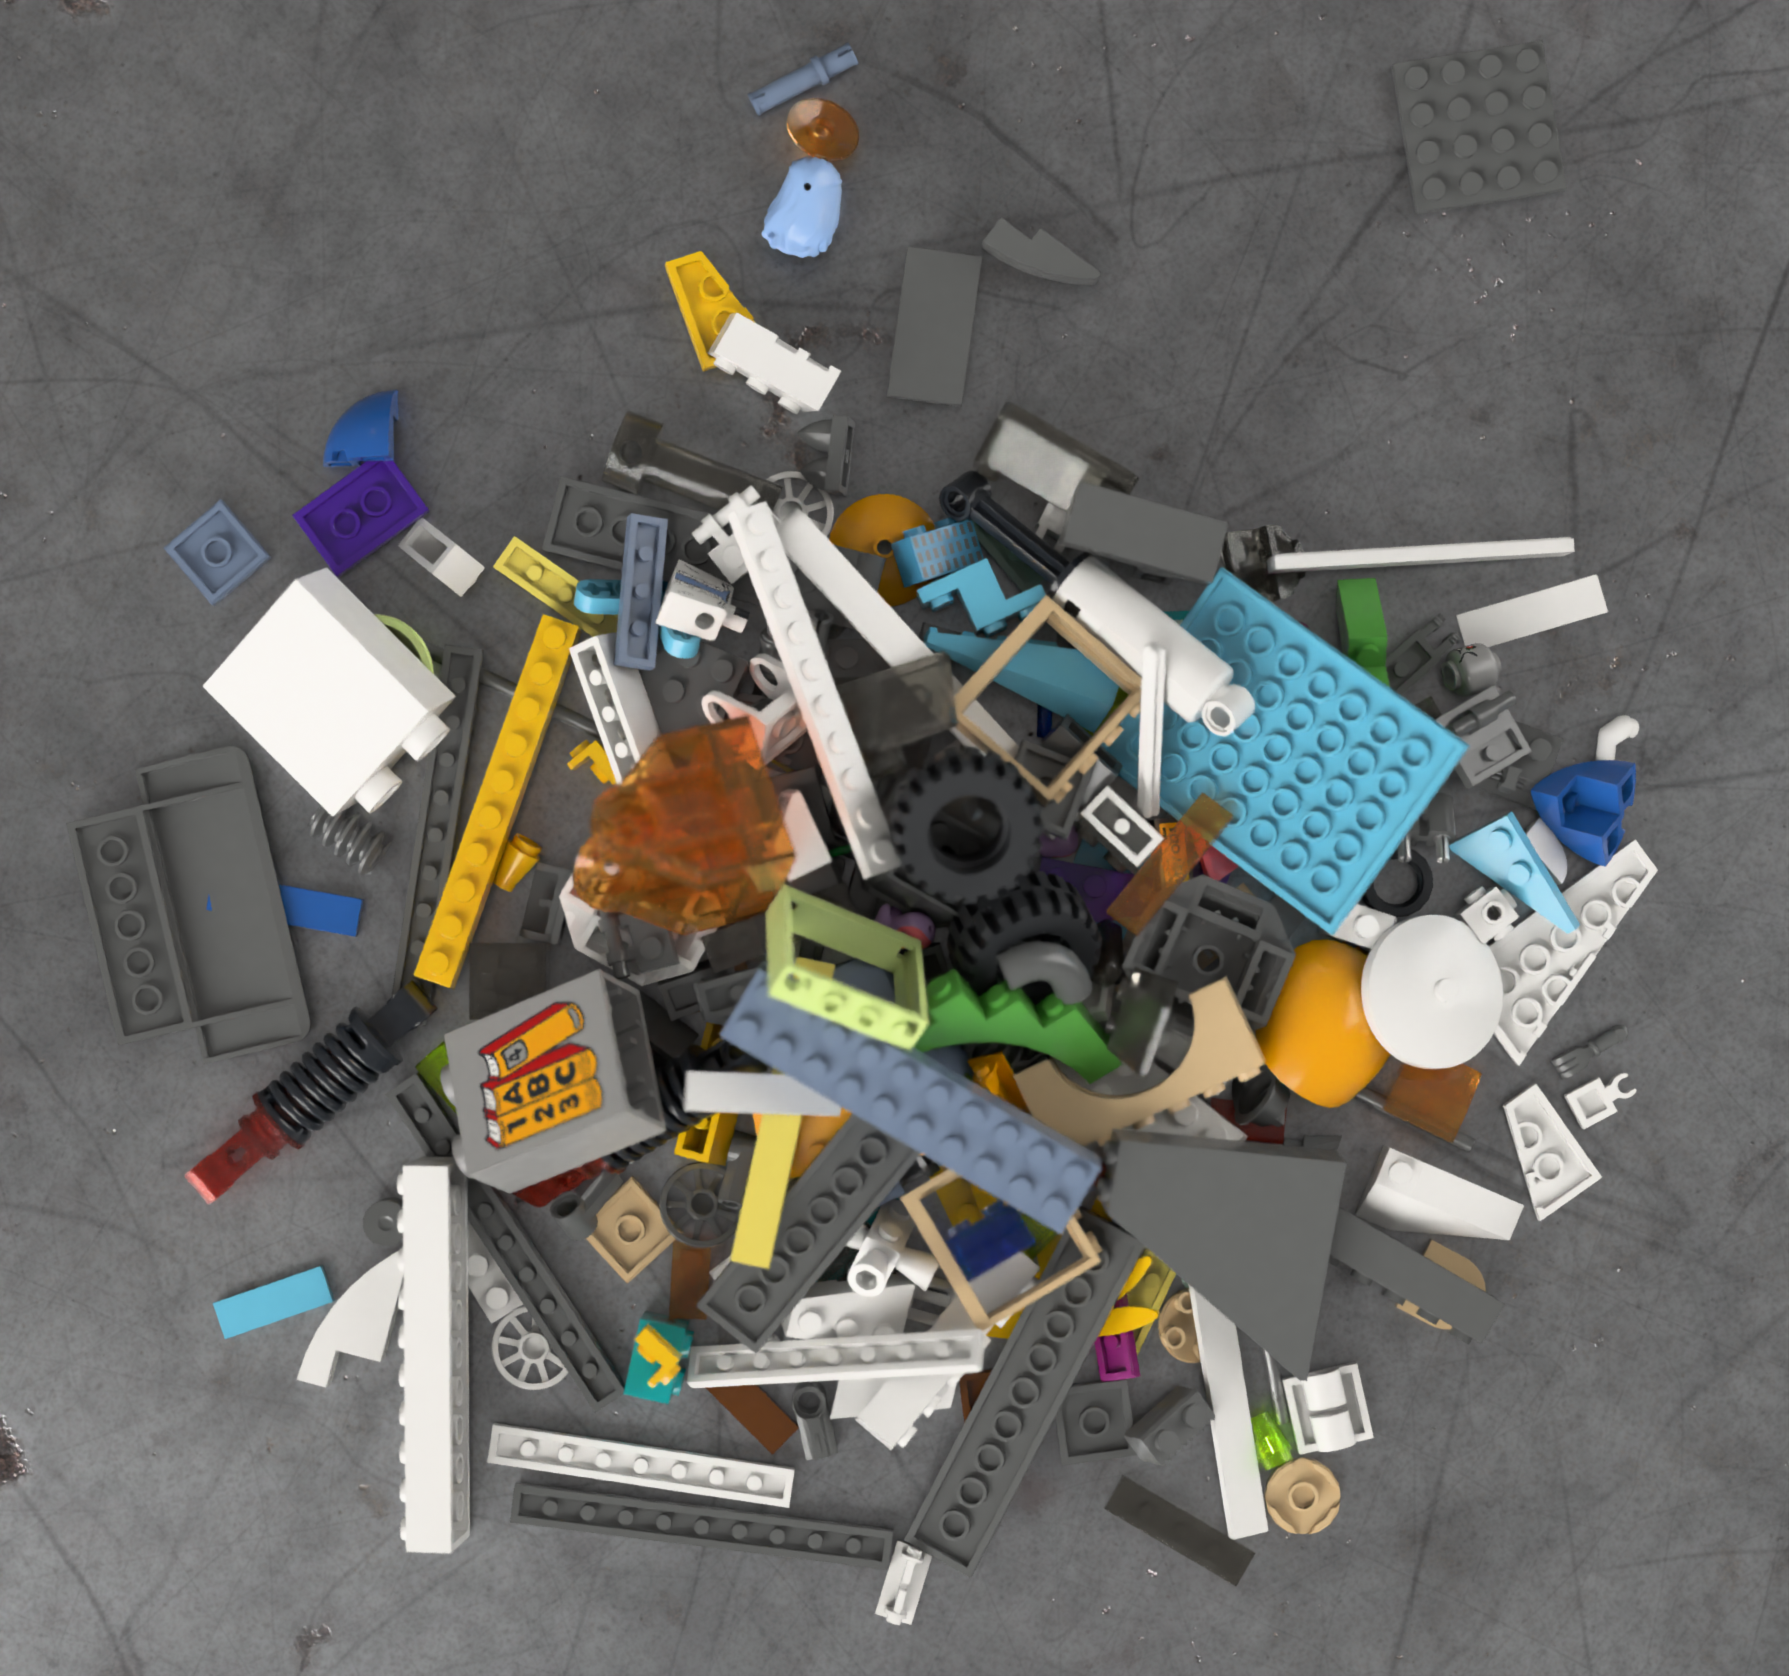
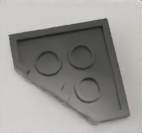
M658 633L655 668L651 671L638 669L668 752L706 768L721 734L706 717L702 707V699L711 691H719L736 700L749 672V661L702 641L700 642L698 654L695 657L687 659L678 658L665 650ZM713 702L716 713L727 722L729 717L727 711L720 704Z

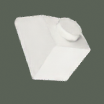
M423 517L414 524L397 545L460 597L476 582L477 577L485 568Z

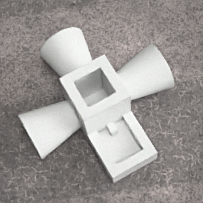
M893 1199L883 1204L871 1228L869 1229L863 1224L846 1244L847 1247L859 1250L848 1273V1282L851 1288L860 1295L873 1297L882 1293L894 1268L926 1291L938 1268L939 1263L934 1254L905 1247L915 1222L903 1201Z

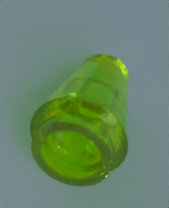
M1269 1411L1251 1418L1258 1464L1262 1462L1265 1471L1293 1460L1290 1452L1293 1448L1274 1419L1271 1418Z

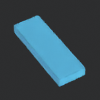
M320 1265L213 1303L224 1338L227 1339L334 1302L335 1299L324 1267Z

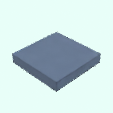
M222 499L164 547L165 551L212 606H216L272 558Z

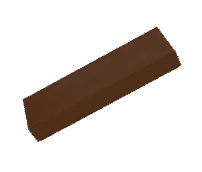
M758 1384L705 1387L772 1455L799 1429L798 1424Z

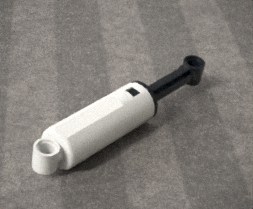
M967 471L940 491V506L948 517L958 521L964 519L973 520L1052 585L1047 596L1140 678L1142 672V648L1144 645L1151 644L1152 642H1158L1159 645H1163L1166 649L1164 703L1187 722H1196L1202 717L1206 727L1216 735L1226 736L1231 734L1254 713V699L1248 690L1240 685H1229L1233 678L1232 667L1091 553L1083 552L1071 562L1065 559L991 498V486L982 474L977 471Z

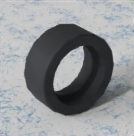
M1398 847L1389 860L1398 859ZM1411 849V860L1407 863L1414 868L1417 874L1418 886L1410 900L1402 904L1385 902L1377 895L1373 881L1362 896L1365 904L1371 909L1395 917H1406L1419 911L1429 900L1433 889V874L1427 860L1416 850Z

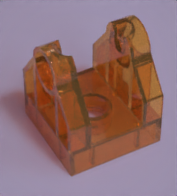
M745 715L658 735L618 785L605 790L595 801L589 820L593 837L589 838L580 848L572 872L573 887L580 899L591 908L603 912H622L682 936L766 915L768 908L779 890L783 887L797 856L749 716ZM606 863L617 865L620 868V872L615 875L608 874L604 869V865Z

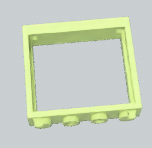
M783 884L766 912L768 995L911 1051L929 1023L921 940ZM791 901L794 902V903H796V905L794 906V908H793L792 910H791ZM792 932L893 973L896 1005L795 965ZM901 947L909 949L903 955L898 953ZM789 972L799 976L797 981L788 978Z

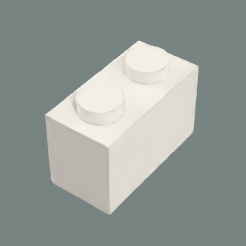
M1106 786L1081 813L1136 867H1139L1165 839L1110 786Z

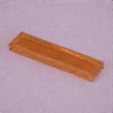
M1202 792L1106 910L1107 914L1138 937L1233 820V814Z

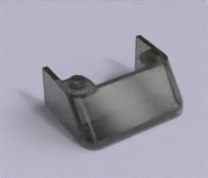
M1007 401L995 419L974 458L972 466L979 474L993 482H997L999 477L1005 480L1008 478L1065 512L1068 511L1073 493L1079 481L1131 495L1139 481V478L1125 467L1023 408Z

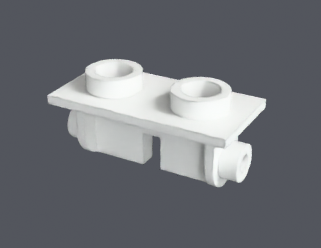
M897 1540L875 1614L886 1617L887 1622L895 1625H900L901 1622L909 1625L912 1624L932 1559L931 1555L914 1545Z

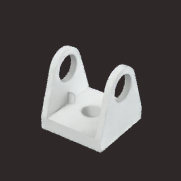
M757 654L749 662V671L753 680L768 698L774 700L761 712L719 691H711L702 699V707L708 720L741 758L757 772L808 731L783 662L766 654ZM760 664L771 670L777 680V686L765 679L761 673ZM713 702L720 704L727 711L731 723L725 722L716 713Z

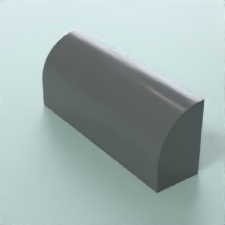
M1079 481L1066 514L1059 545L1202 585H1208L1213 583L1228 522Z

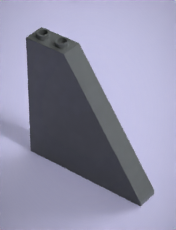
M1113 1128L1111 1141L1107 1140L1105 1142L1103 1150L1104 1164H1107L1105 1177L1100 1178L1097 1185V1199L1101 1202L1108 1215L1298 1380L1307 1381L1347 1162L1336 1150Z

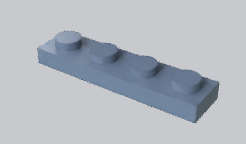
M633 513L627 516L614 665L649 671L655 668L659 627L656 620L661 604L668 519Z

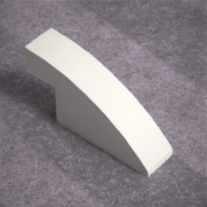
M399 1250L367 1271L348 1288L331 1308L317 1329L305 1353L296 1380L322 1387L329 1386L333 1381L340 1352L378 1362L386 1358L399 1309V1290L401 1286H404V1274L398 1268Z

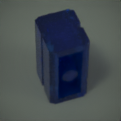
M1001 1199L981 1210L985 1218L971 1225L969 1220L966 1219L947 1230L951 1237L944 1242L967 1282L1036 1243L1018 1210L1010 1204L1005 1205Z

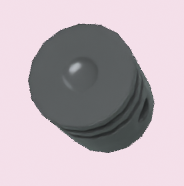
M387 1197L372 1204L366 1210L363 1217V1229L366 1236L373 1243L380 1246H391L403 1240V1233H400L398 1230V1214L400 1210H403V1200L397 1197Z

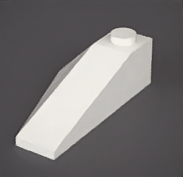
M1384 1145L1354 1215L1392 1231L1510 1240L1524 1205Z

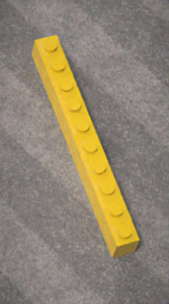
M545 614L541 617L415 969L414 976L455 990L571 665L572 656L569 648L577 645L582 632L577 625Z

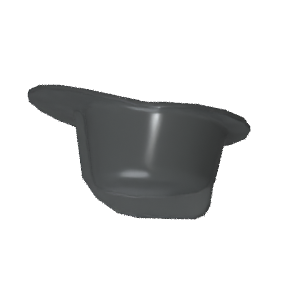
M1266 1063L1259 1066L1260 1074L1248 1080L1240 1082L1238 1077H1234L1232 1081V1097L1235 1121L1238 1124L1253 1123L1260 1127L1270 1125L1281 1127L1285 1124V1109L1289 1103L1290 1090L1270 1071Z

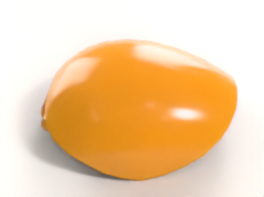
M1328 939L1312 940L1294 949L1296 956L1267 1025L1255 1030L1256 1040L1266 1059V1065L1283 1084L1310 1102L1319 1106L1334 1108L1349 1102L1367 1086L1382 1069L1391 1054L1374 1036L1363 1009L1361 983L1363 969L1369 953L1358 946L1353 948L1345 942L1341 943Z

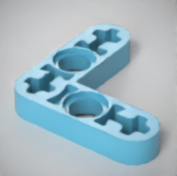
M587 579L580 581L575 591V607L588 614L618 615L621 580ZM662 581L661 603L669 582ZM659 625V636L665 650L669 654L684 659L695 657L698 654L701 642L700 637Z

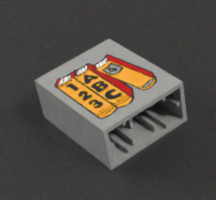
M600 969L444 1034L449 1064L441 1069V1083L447 1098L456 1106L460 1134L453 1138L452 1151L457 1166L468 1178L476 1179L511 1194L666 1131L640 991Z

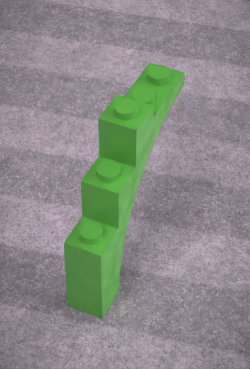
M1376 578L1337 580L1336 614L1342 653L1390 687L1386 671L1388 636Z
M955 968L945 975L935 978L929 985L925 986L929 1023L913 1046V1048L922 1053L935 1048L962 1043L998 1042L1025 1046L1051 1055L1072 1067L1089 1084L1122 1065L1114 1040L1099 1022L1095 1020L1082 1002L1064 1004L1053 993L1035 1005L1020 987L1011 990L1006 980L999 985L993 986L979 997Z

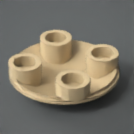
M1185 1288L1172 1295L1162 1308L1158 1323L1159 1336L1165 1349L1176 1359L1186 1363H1200L1189 1288Z

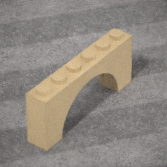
M1225 976L1189 994L1195 1019L1194 1035L1190 1049L1181 1065L1169 1077L1151 1088L1124 1095L1094 1092L1068 1078L1058 1067L1053 1057L1021 1070L1013 1077L1033 1118L1081 1146L1088 1145L1096 1140L1099 1146L1105 1145L1107 1140L1111 1141L1113 1128L1123 1129L1131 1124L1134 1130L1145 1127L1156 1121L1153 1114L1166 1108L1169 1114H1173L1191 1105L1188 1098L1199 1093H1203L1204 1097L1208 1098L1225 1090L1224 1082L1234 1077H1238L1239 1081L1243 1082L1260 1074L1259 1066L1263 1065L1266 1059L1229 980Z

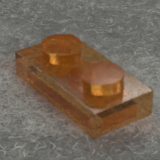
M673 1241L669 1318L707 1320L708 1315L696 1307V1304L709 1288L711 1247L694 1248L680 1241Z

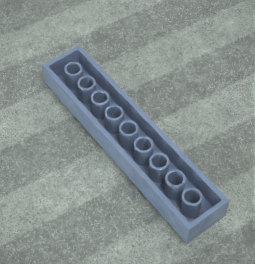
M764 960L761 962L719 1035L1062 1234L1101 1170V1157L917 1049L912 1047L911 1051H907L769 996L767 962ZM788 975V978L797 981V979Z

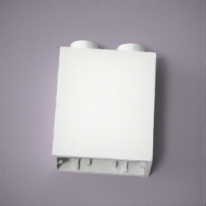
M327 567L296 579L203 685L332 816L358 802L369 813L374 812L384 804L403 782L391 768L406 752L417 762L420 761L445 738L450 729L438 716L456 697Z

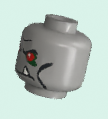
M1481 643L1453 649L1448 653L1441 667L1442 678L1446 687L1462 697L1479 694L1493 685L1495 686L1498 674L1501 672V662L1495 652H1491L1487 646Z

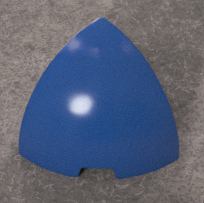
M398 390L371 394L354 403L339 417L325 445L323 467L360 466L361 461H394L393 421H398Z
M1598 760L1565 767L1548 775L1531 789L1534 805L1543 822L1565 846L1579 856L1606 867L1617 851L1625 833L1621 821L1624 817V810L1628 806L1633 805L1636 786L1635 763L1627 761Z

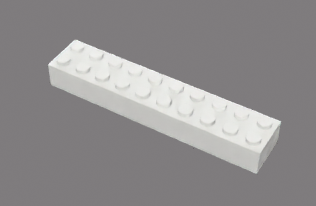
M420 1157L403 1165V1171L399 1172L397 1179L398 1193L403 1194V1210H400L398 1214V1230L400 1233H403V1248L399 1250L398 1268L404 1274V1286L400 1287L398 1304L400 1310H404V1325H401L399 1329V1346L404 1348V1363L400 1365L399 1383L401 1387H404L405 1402H402L400 1405L399 1420L401 1425H405V1440H402L400 1444V1462L405 1463V1478L402 1479L400 1484V1499L402 1502H405L406 1517H403L401 1520L400 1536L402 1540H406V1552L452 1553L470 1536L467 1176L461 1172L454 1157Z

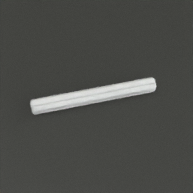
M1158 642L1146 644L1142 648L1136 811L1146 819L1157 816L1160 809L1166 649L1163 645H1159Z

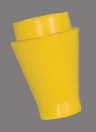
M516 833L513 839H508L493 883L508 892H512L520 880L541 859L539 853L542 847L532 839Z

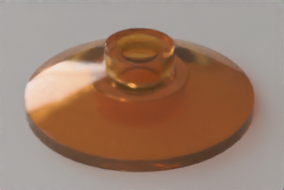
M822 98L803 99L791 108L787 116V130L792 141L799 149L811 157H817L826 161H840L852 155L858 146L859 129L855 120L844 108L832 101Z

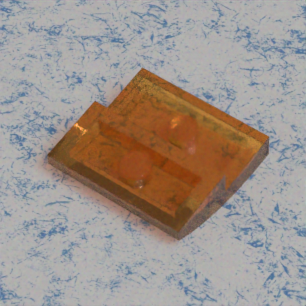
M1402 1062L1397 1072L1398 1077L1382 1110L1453 1143L1471 1104L1482 1073L1464 1064L1448 1068L1424 1069Z

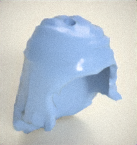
M806 156L792 161L782 187L767 209L768 214L764 219L765 226L762 236L769 241L772 249L778 248L783 253L802 258L807 256L816 257L820 252L827 251L828 246L832 243V235L839 223L842 194L840 174L830 161L817 156ZM807 183L811 185L810 190H806L805 185Z

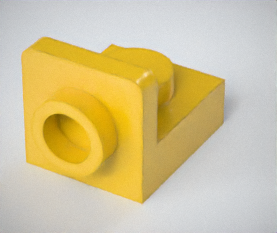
M585 740L569 753L573 758L567 763L571 770H577L591 758L594 763L590 766V769L603 784L610 781L612 785L617 786L606 751L600 741L595 740L590 744L588 740Z
M648 1323L639 1332L635 1340L640 1344L636 1349L647 1361L652 1364L658 1361L662 1365L647 1382L654 1388L659 1381L664 1385L668 1384L680 1371L681 1368L676 1363L680 1360L682 1354Z

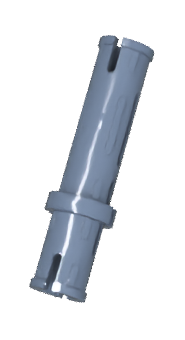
M847 42L845 45L820 58L815 55L810 58V63L752 93H748L749 100L753 108H755L757 115H762V113L820 83L824 86L830 83L829 78L854 65L857 66L859 63L853 50H851L850 44Z

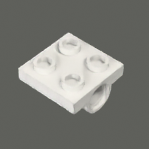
M1356 1362L1311 1371L1308 1373L1307 1381H1300L1294 1375L1282 1378L1299 1455L1314 1451H1336L1351 1447L1356 1442L1374 1438Z

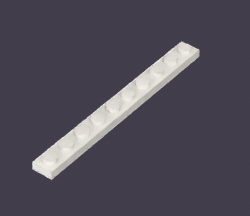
M766 502L734 510L727 516L863 879L900 867L902 865L896 854L890 830Z

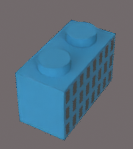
M949 517L934 522L935 529L926 532L924 525L903 531L904 539L892 543L891 547L904 588L955 573L983 560L984 557L972 520L957 523L956 520Z

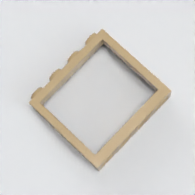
M1046 595L944 707L941 715L975 746L979 747L983 753L987 754L990 750L1000 754L1003 762L1011 761L1019 769L1022 777H1026L1036 799L1046 807L1052 799L1059 803L1073 788V785L1068 781L1077 771L1084 775L1099 759L1094 752L1103 742L1109 747L1124 731L1119 724L1129 714L1135 718L1140 713L1141 678ZM1045 622L1129 695L1047 787L963 714Z
M948 1169L901 1197L976 1328L982 1332L1101 1262L1097 1254L1103 1250L1092 1231L1084 1234L1077 1220L1083 1217L1077 1207L1066 1225V1229L1083 1257L986 1314L920 1201L957 1179L960 1175Z

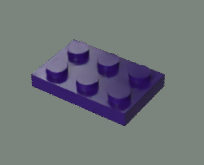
M366 461L292 516L334 574L339 578L429 513L430 510L394 461Z

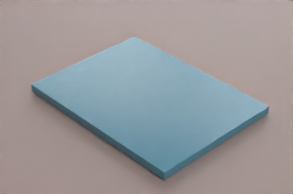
M1220 567L1214 576L1213 583L1207 585L1180 626L1232 667L1233 678L1229 685L1236 684L1247 689L1254 699L1255 710L1231 734L1220 736L1211 732L1206 727L1202 717L1196 722H1187L1164 703L1160 807L1330 935H1335L1469 749L1470 745L1228 570ZM1140 713L1135 718L1129 714L1119 724L1124 731L1109 747L1104 742L1101 744L1123 765L1118 776L1135 789H1137Z

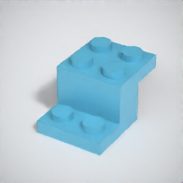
M987 558L917 589L916 594L922 610L930 607L933 613L952 605L953 596L957 595L975 636L984 633L986 638L1006 630L1007 622L1016 617L1022 622L1046 596L1040 584L1006 600Z

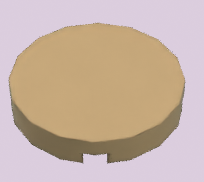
M1299 1457L1286 1460L1273 1470L1266 1481L1264 1498L1267 1511L1275 1523L1289 1533H1317L1330 1525L1339 1512L1341 1497L1339 1483L1330 1469L1315 1459Z

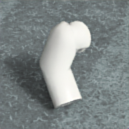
M1621 715L1604 725L1598 733L1595 761L1615 760L1616 745L1626 738H1634L1638 734V722L1627 715Z

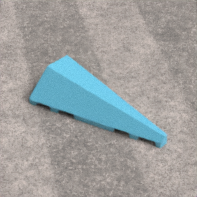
M930 627L924 636V644L928 648L977 672L1009 636L998 635L997 639L975 637L974 632L963 631L962 635L939 633L937 628ZM1030 639L993 680L1062 717L1069 714L1081 727L1093 733L1113 706L1119 688L1113 680L1079 650L1058 647L1056 642Z

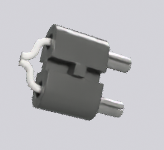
M1438 792L1435 794L1398 846V860L1400 862H1404V858L1405 863L1411 860V846H1416L1417 841H1425V846L1436 847V861L1442 864V861L1443 864L1449 862V845L1456 840L1454 800L1451 795Z

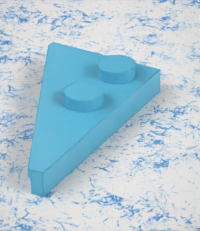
M1512 811L1456 839L1454 843L1449 845L1452 852L1567 934L1575 931L1580 926V923Z

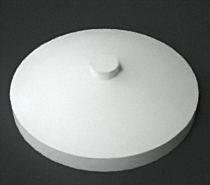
M1423 915L1400 921L1385 931L1376 941L1363 969L1361 996L1364 1013L1370 1029L1379 1043L1391 1055L1414 1067L1440 1069L1462 1064L1473 1058L1486 1046L1494 1034L1500 1019L1503 1004V986L1499 967L1492 951L1486 943H1481L1468 925L1443 915Z

